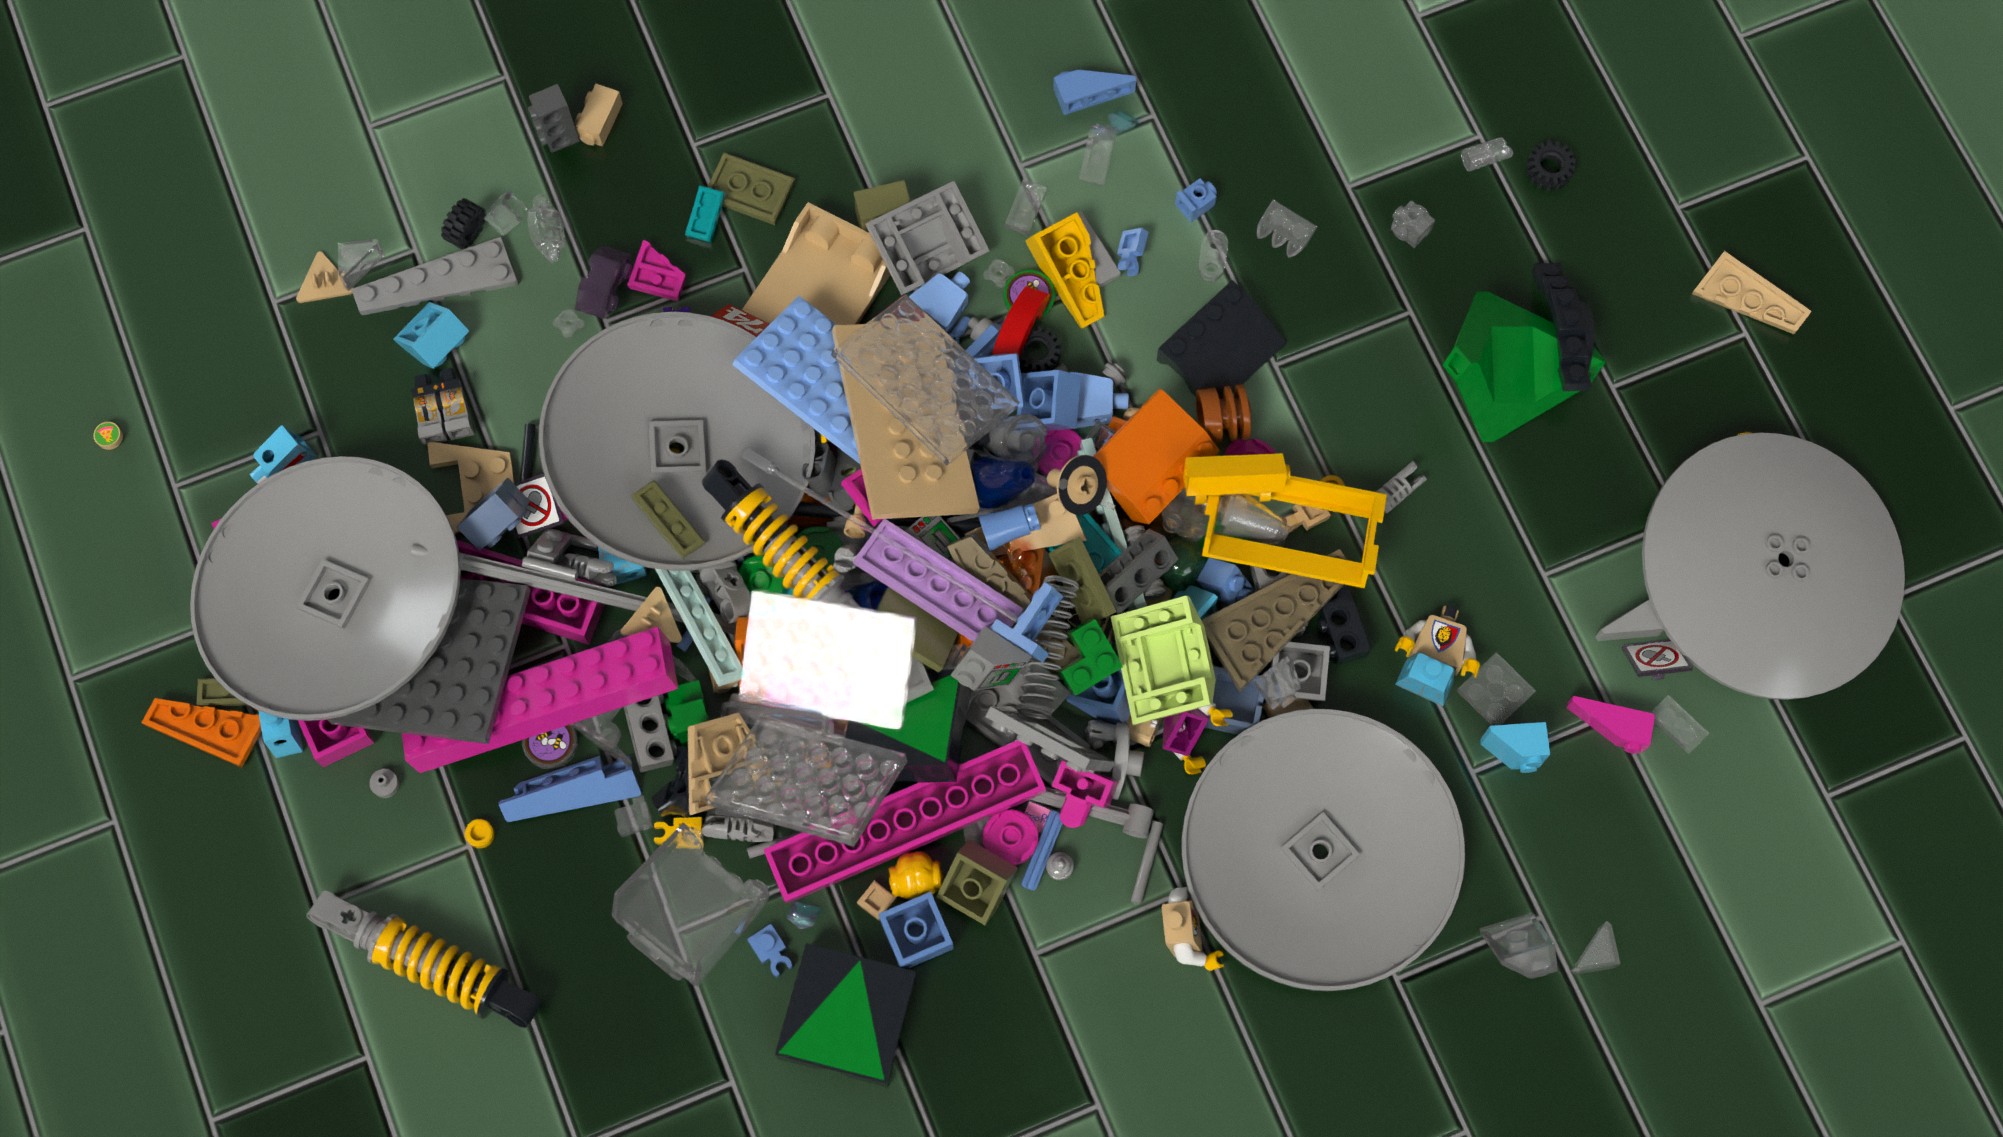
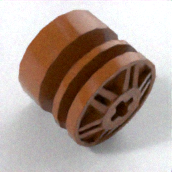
M1243 384L1235 385L1234 397L1230 386H1224L1223 399H1219L1216 388L1196 391L1198 424L1207 432L1214 443H1222L1223 430H1227L1230 441H1236L1237 429L1241 440L1250 438L1252 413Z

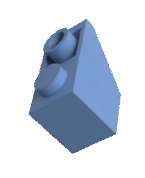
M1210 557L1197 579L1205 591L1215 594L1218 597L1217 600L1227 606L1256 592L1236 565Z

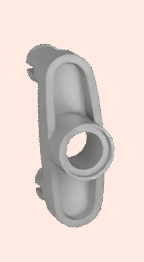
M1092 721L1089 738L1111 740L1116 744L1115 763L1111 778L1119 781L1112 798L1118 800L1126 775L1141 777L1144 752L1130 750L1129 724L1117 722L1115 725Z

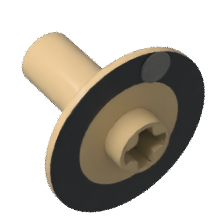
M1078 455L1070 459L1062 470L1052 469L1047 476V482L1051 487L1057 488L1059 502L1066 511L1075 515H1084L1093 511L1102 501L1106 491L1107 478L1105 469L1099 460L1089 455Z

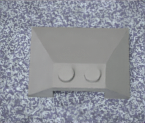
M955 181L865 224L901 295L923 286L939 273L945 275L990 251Z

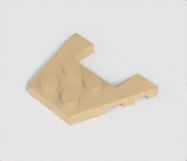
M434 442L427 443L429 461L432 468L459 465L465 512L446 515L455 535L461 533L457 526L469 510L507 477L516 486L510 452Z
M740 713L688 727L690 815L717 807L709 782V778L750 767L757 794L783 787L780 778H775L769 767L772 765L767 757L763 758L755 745L757 741Z

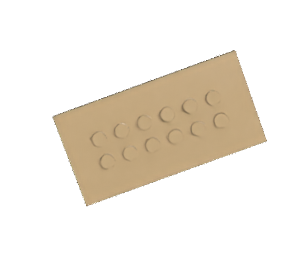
M936 322L834 325L832 335L872 520L977 514L980 507Z

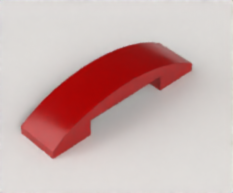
M1027 286L1024 287L1004 320L992 355L1018 353L1020 358L1036 318L1040 319L1050 297L1049 293Z

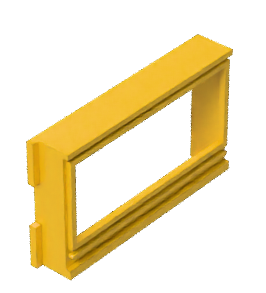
M1290 476V480L1286 481L1284 492H1271V499L1369 518L1362 563L1213 534L1221 495H1208L1205 515H1209L1210 518L1202 556L1365 588L1368 574L1374 575L1379 546L1374 545L1377 522H1383L1387 494L1296 476ZM1247 493V495H1253V496H1258V497H1259V494H1260V493Z

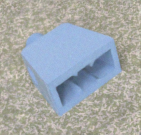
M958 272L951 280L939 273L908 297V308L925 313L931 322H936L938 332L946 336L951 333L968 305V294L964 291V288L970 283V280L962 272Z
M1070 372L1081 376L1077 428L1109 424L1112 420L1113 409H1128V393H1113V380L1111 378Z

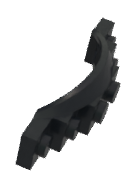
M1535 263L1532 271L1537 290L1544 292L1554 321L1559 356L1558 374L1562 390L1589 391L1592 383L1588 370L1594 348V320L1591 308L1584 295L1576 288L1570 286L1568 276H1563L1560 263Z

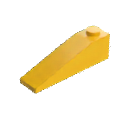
M1077 212L1025 240L1044 275L1051 280L1055 291L1081 329L1104 317L1099 285H1097L1094 271L1095 262L1092 260L1090 250V235Z

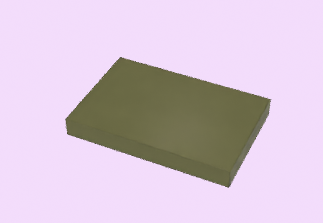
M723 153L707 188L723 191L726 194L723 207L776 225L795 184V178Z
M1077 537L1049 553L1058 575L1070 578L1079 584V589L1074 592L1077 596L1070 598V600L1075 605L1074 608L1082 623L1090 618L1099 621L1116 612L1081 537ZM1062 582L1063 585L1066 587H1074L1073 585Z
M890 587L885 590L867 629L937 672L943 669L958 634L956 630Z

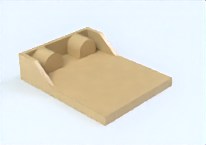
M808 202L795 220L782 252L742 310L771 324L800 296L837 325L859 324L891 274L869 232Z

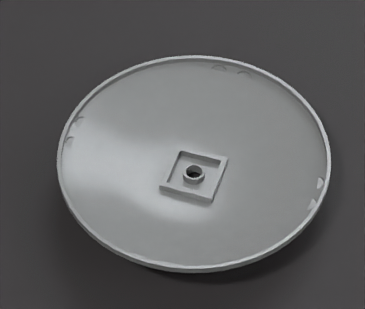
M689 312L651 313L618 322L588 339L568 358L555 376L542 407L539 424V450L544 476L551 494L565 516L585 537L610 554L630 563L668 571H690L716 567L753 552L754 544L746 545L744 543V533H735L733 526L730 527L726 522H723L721 516L725 512L724 508L702 485L704 476L721 459L731 462L751 487L761 483L764 487L763 489L772 498L767 504L763 502L761 504L762 507L765 509L773 502L778 504L777 511L771 515L774 520L783 513L787 514L788 520L791 518L800 504L809 483L802 476L803 464L809 463V466L806 468V470L808 469L806 478H810L813 469L815 432L813 427L732 365L734 359L756 336L736 325L707 315ZM674 442H679L684 446L685 450L682 453L676 454L669 449V446ZM653 480L656 481L705 541V545L685 558H682L670 546L632 500V494Z
M1776 433L1742 434L1715 442L1696 452L1670 475L1657 494L1647 517L1642 546L1643 574L1649 600L1659 623L1675 647L1690 663L1705 675L1735 691L1755 697L1781 700L1807 698L1840 687L1864 671L1878 657L1895 629L1901 611L1905 584L1904 559L1895 525L1879 495L1867 480L1842 458L1817 444L1794 436ZM1780 553L1788 556V567L1780 564L1778 560Z
M328 457L306 461L270 476L244 494L223 516L209 536L195 569L190 600L191 623L198 650L206 666L216 680L240 701L258 711L275 717L304 721L326 720L346 716L380 702L406 684L425 665L442 641L452 620L459 594L461 567L459 549L451 523L439 503L418 481L405 472L379 461L360 457ZM412 545L425 547L428 550V554L423 557L410 555ZM333 589H340V594L335 600H328V595Z
M1308 709L1292 711L1263 720L1244 730L1216 754L1196 783L1187 806L1182 830V863L1188 891L1198 914L1214 938L1229 954L1254 972L1277 983L1313 991H1338L1370 985L1391 976L1418 958L1433 943L1452 914L1459 896L1464 873L1465 842L1457 805L1449 787L1433 763L1416 745L1397 731L1371 718L1333 709ZM1322 844L1327 848L1328 855L1325 859H1317L1313 855L1312 849L1315 845Z

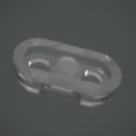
M1219 230L1208 231L1202 239L1198 273L1206 281H1216L1222 277L1224 272L1228 238ZM1217 244L1219 247L1214 249L1210 245ZM1213 267L1215 271L1209 272L1207 271V268Z

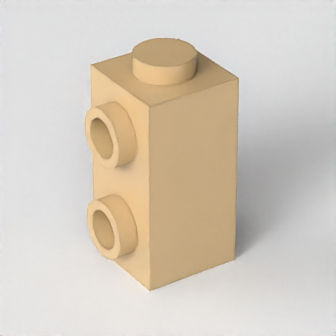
M595 84L592 92H588L583 112L577 115L574 124L581 141L588 145L597 144L603 147L623 104L619 91Z

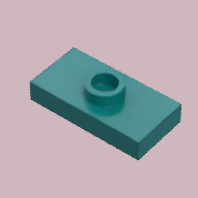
M699 185L685 233L687 237L709 243L712 242L726 195L723 191Z

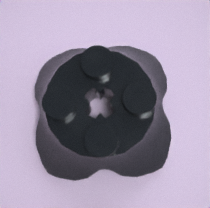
M679 746L675 770L677 775L673 782L667 783L651 798L653 805L662 817L681 815L689 818L688 746Z

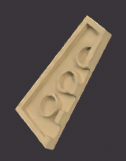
M1725 251L1692 293L1695 296L1792 334L1796 333L1812 312Z
M1056 493L1033 503L1041 529L1031 531V534L1008 542L991 552L996 556L1063 545L1077 537H1081L1082 541H1087V538L1077 515L1066 511L1062 507ZM982 526L965 533V536L975 534L989 549Z

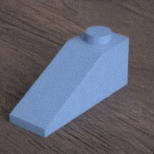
M1087 70L1064 71L1054 77L1053 90L1063 115L1134 93L1136 78L1133 75Z

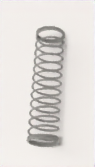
M1053 575L1044 578L1043 582L1049 584L1057 591L1072 594L1060 593L1064 597L1075 598L1077 596L1074 593L1079 589V584L1076 581L1063 576ZM1049 581H1060L1074 587L1060 586ZM1065 600L1060 602L1069 605L1058 604V606L1065 608L1075 607L1073 603ZM1055 609L1054 612L1066 615L1052 613V615L1061 618L1073 617L1071 613ZM1048 620L1046 624L1058 628L1068 629L1071 627L1068 623L1062 621ZM1052 630L1040 631V633L1054 638H1068L1067 634ZM1035 639V643L1051 648H1066L1064 644ZM1048 652L1050 655L1047 656V658L1057 660L1064 658L1061 654ZM1031 658V662L1025 665L1029 673L1023 676L1027 683L1021 686V690L1025 694H1021L1018 697L1021 704L1017 705L1016 710L1028 717L1049 719L1052 714L1051 711H1053L1052 708L1039 704H1028L1021 697L1031 696L1044 701H1054L1055 699L1045 694L1029 693L1023 687L1032 685L1040 689L1055 691L1057 690L1055 686L1030 682L1026 679V676L1035 675L1048 680H1059V677L1050 673L1033 672L1028 666L1036 664L1052 670H1060L1062 668L1054 663H1042ZM1024 709L1036 710V711L1043 712V713H1045V714L1035 713V712L1027 711V710H1024Z

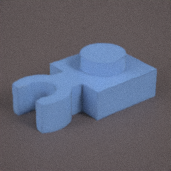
M771 924L747 939L762 964L769 960L771 961V971L775 977H780L777 971V966L780 963H785L790 970L793 969L790 959L780 954L787 948Z

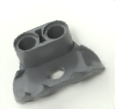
M815 442V455L811 476L806 478L808 471L806 468L809 466V463L803 464L802 476L804 480L809 482L808 487L814 496L830 498L837 508L848 511L855 502L841 485L842 481L848 477L843 476V473L849 468H856V472L861 469V465L837 447L836 451L832 452L827 442Z

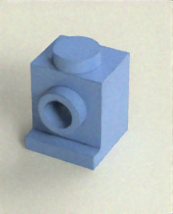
M1198 179L1183 191L1180 190L1176 193L1175 205L1191 223L1215 206L1216 189L1210 182L1204 183L1201 179Z

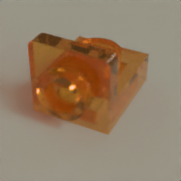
M1010 542L1004 544L1007 554L998 560L1017 580L1028 575L1025 567L1027 558L1020 548L1015 549Z

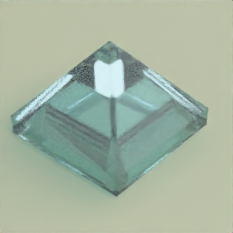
M1119 110L1110 113L1108 116L1116 135L1137 126L1139 123L1138 120Z
M794 901L787 914V919L799 929L814 926L821 909Z

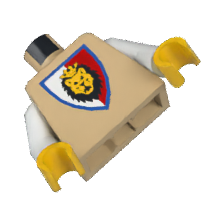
M1444 606L1440 617L1429 615L1427 620L1416 622L1405 631L1394 649L1396 652L1399 648L1404 649L1407 652V659L1416 653L1425 654L1455 669L1454 675L1456 676L1461 670L1460 674L1462 676H1465L1466 671H1470L1474 674V678H1477L1480 663L1476 660L1472 639L1466 634L1467 627L1456 623L1459 611L1451 606Z
M1188 887L1172 890L1168 899L1169 904H1162L1165 942L1171 953L1182 964L1205 966L1208 971L1224 967V964H1219L1217 961L1218 957L1223 956L1221 951H1215L1206 955L1202 951L1199 915L1189 894Z

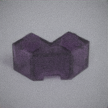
M602 245L594 251L588 262L591 265L590 272L587 278L582 277L578 286L575 310L603 319L611 312H614L619 302V297L616 296L617 287L625 279L629 278L632 271V265L629 264L631 254Z

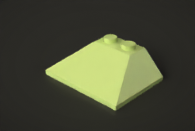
M1188 595L1111 616L1119 660L1123 665L1121 670L1133 725L1212 705L1216 678L1206 631Z

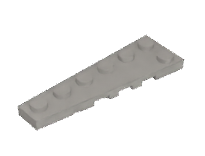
M501 237L351 290L362 316L398 309L403 306L419 305L423 301L433 299L440 301L445 300V297L459 294L460 296L471 295V292L491 291L519 284Z

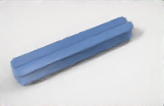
M1051 810L1038 839L1037 848L1031 856L1021 881V886L1028 890H1036L1063 824L1059 818L1060 812Z

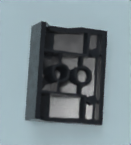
M1232 280L1158 348L1157 361L1160 364L1169 365L1184 379L1190 392L1195 397L1197 390L1216 388L1219 399H1223L1224 386H1230L1232 393H1234L1235 385L1244 384L1286 345V341L1255 301Z

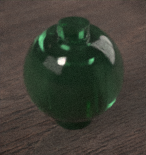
M1178 532L1167 541L1179 560L1159 578L1163 581V585L1177 592L1186 590L1190 585L1196 586L1199 584L1197 579L1207 562V557L1202 556L1203 548L1195 541V537L1187 532Z

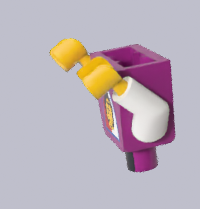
M1212 702V705L1164 717L1163 749L1174 752L1180 761H1185L1184 769L1186 773H1201L1200 768L1206 766L1205 760L1201 756L1192 758L1190 753L1206 726L1209 715H1211L1213 725L1228 726L1229 724L1225 722L1224 717H1233L1231 710L1216 709V704Z

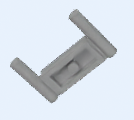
M548 528L528 550L527 557L525 556L523 559L522 567L576 580L578 570L557 565V561L570 545L597 552L599 550L598 546L586 537Z

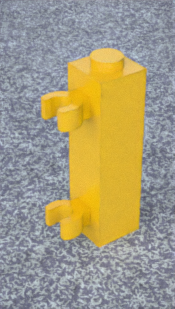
M1283 453L1186 457L1183 479L1187 496H1195V505L1206 504L1207 495L1260 493L1259 502H1267L1271 500V492H1284L1285 483L1290 480V466L1285 464Z

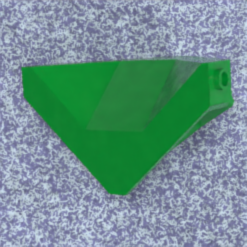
M1477 292L1475 294L1454 348L1444 362L1443 367L1454 379L1479 438L1482 442H1495L1579 391L1562 390L1558 374L1559 356L1554 323L1490 292ZM1595 347L1593 348L1588 370L1591 383L1606 363V360Z

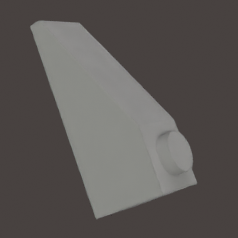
M1647 600L1602 628L1595 638L1597 641L1654 637L1661 635L1665 631L1655 615L1650 600Z

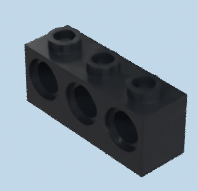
M1345 584L1335 594L1336 599L1329 600L1318 611L1319 618H1317L1319 630L1321 633H1325L1328 641L1326 646H1330L1329 658H1334L1336 666L1365 658L1371 650L1349 585ZM1339 616L1344 620L1345 624L1336 625L1332 622L1331 617ZM1340 642H1350L1353 649L1350 651L1344 650L1340 646Z

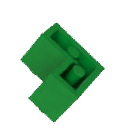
M1090 618L1067 632L1080 654V657L1061 667L1062 669L1057 670L1070 694L1076 696L1123 668L1096 619Z
M699 680L678 685V689L668 692L669 697L664 698L667 713L672 714V716L667 717L670 731L673 733L674 740L679 739L682 746H688L689 726L710 721Z

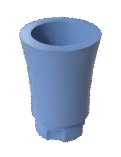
M1033 503L1024 507L1020 505L1008 510L978 515L990 551L1015 539L1029 535L1031 531L1041 529Z

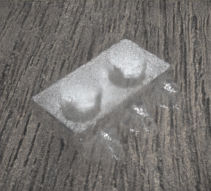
M1272 200L1258 223L1257 237L1259 239L1264 238L1274 231L1272 247L1277 248L1289 240L1287 244V257H1293L1300 253L1302 249H1305L1318 226L1278 201Z

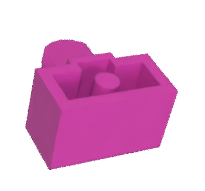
M1062 760L1052 787L1067 793L1059 813V818L1067 827H1080L1085 824L1093 804L1102 808L1110 806L1119 781L1101 773L1094 772L1093 774L1083 771L1080 773L1065 765L1068 760Z

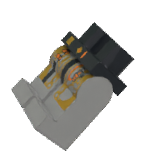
M453 368L444 369L439 372L440 383L432 384L429 374L415 376V388L411 390L418 422V435L424 446H427L429 442L441 443L448 441L447 434L451 440L475 435L464 387L459 378H457Z

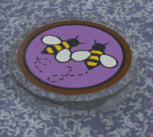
M569 724L523 739L522 747L525 756L533 765L542 769L559 768L566 765L574 757L578 748V737L574 726Z

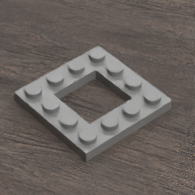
M990 707L986 718L993 721L991 726L1004 733H1017L1016 739L1029 746L1034 742L1042 747L1040 752L1053 759L1060 756L1068 760L1065 765L1080 773L1081 771L1093 774L1094 772L1100 774L1101 771L1110 772L1115 763L1031 717L1020 714L1018 711Z

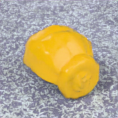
M921 851L901 855L897 860L896 866L889 868V884L892 895L912 900L929 892L931 894L939 892L943 884L940 862L932 861L927 853Z

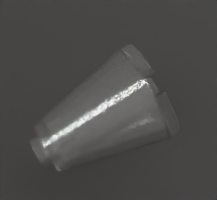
M1022 414L986 421L990 443L986 444L985 448L1018 468L1032 467L1042 459L1047 448V444H1044L1047 429L1039 418L1029 414Z
M1228 494L1227 498L1221 496L1215 523L1217 527L1213 534L1253 542L1279 544L1281 540L1285 541L1290 527L1286 525L1287 520L1250 495Z

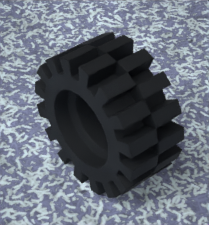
M1552 140L1547 141L1546 145L1541 142L1538 147H1534L1528 158L1525 169L1528 170L1526 173L1527 178L1532 177L1530 183L1533 185L1537 182V188L1540 190L1542 186H1546L1545 191H1550L1551 187H1553L1554 191H1557L1560 186L1561 188L1565 187L1575 170L1576 159L1572 158L1574 153L1572 150L1566 152L1568 149L1566 145L1562 148L1559 147L1561 142L1556 141L1555 145H1552ZM1545 159L1554 160L1559 164L1560 170L1557 173L1547 172L1542 168L1541 162Z
M465 198L457 201V205L451 207L452 211L447 213L448 218L444 219L443 222L445 226L441 228L443 232L441 234L442 239L462 250L468 248V245L471 246L473 239H477V234L482 231L481 225H484V218L486 217L485 209Z
M1038 326V330H1034V327H1032L1019 358L1020 371L1022 373L1025 371L1027 373L1052 371L1056 368V364H1059L1061 344L1060 341H1057L1055 333L1051 335L1050 329L1047 328L1046 331H1042L1043 326ZM1032 344H1041L1047 349V355L1041 360H1034L1028 356L1027 349Z

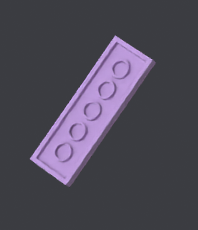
M887 519L882 520L853 562V564L971 641L975 639L984 626L992 630L991 626L996 619L1011 628L1023 611V608Z

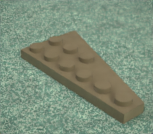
M975 534L961 538L947 546L957 566L1023 608L1022 613L1025 612L1033 596ZM1016 620V622L1013 624V626L1011 627L1012 629H1013V628L1015 627V625L1017 624V620ZM1045 624L1042 630H1052L1067 634L1062 628ZM1039 633L1036 637L1040 641H1054L1066 646L1065 649H1055L1036 643L1045 651L1058 653L1064 657L1061 660L1046 658L1044 662L1054 663L1063 667L1080 657L1069 636L1066 639H1059ZM1046 668L1051 674L1060 677L1057 670Z
M1340 549L1327 555L1328 557L1347 560ZM1290 574L1202 620L1209 645L1239 692L1264 669L1344 584Z

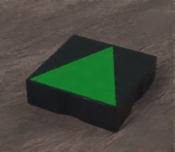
M927 669L926 671L934 690L885 713L879 707L866 672H857L839 766L849 784H881L895 781H913L917 783L957 782L962 750L961 734L967 719L971 688L960 684L957 679L951 676L954 669H942L940 672L934 669Z
M806 943L776 1048V1058L814 1069L833 1070L848 1078L888 1088L898 1051L901 1028L909 1010L917 979L916 971Z

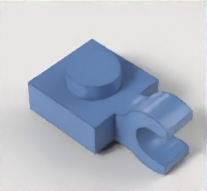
M1143 228L1122 232L1117 252L1121 257L1118 269H1128L1127 276H1135L1139 272L1137 256H1143L1149 233Z

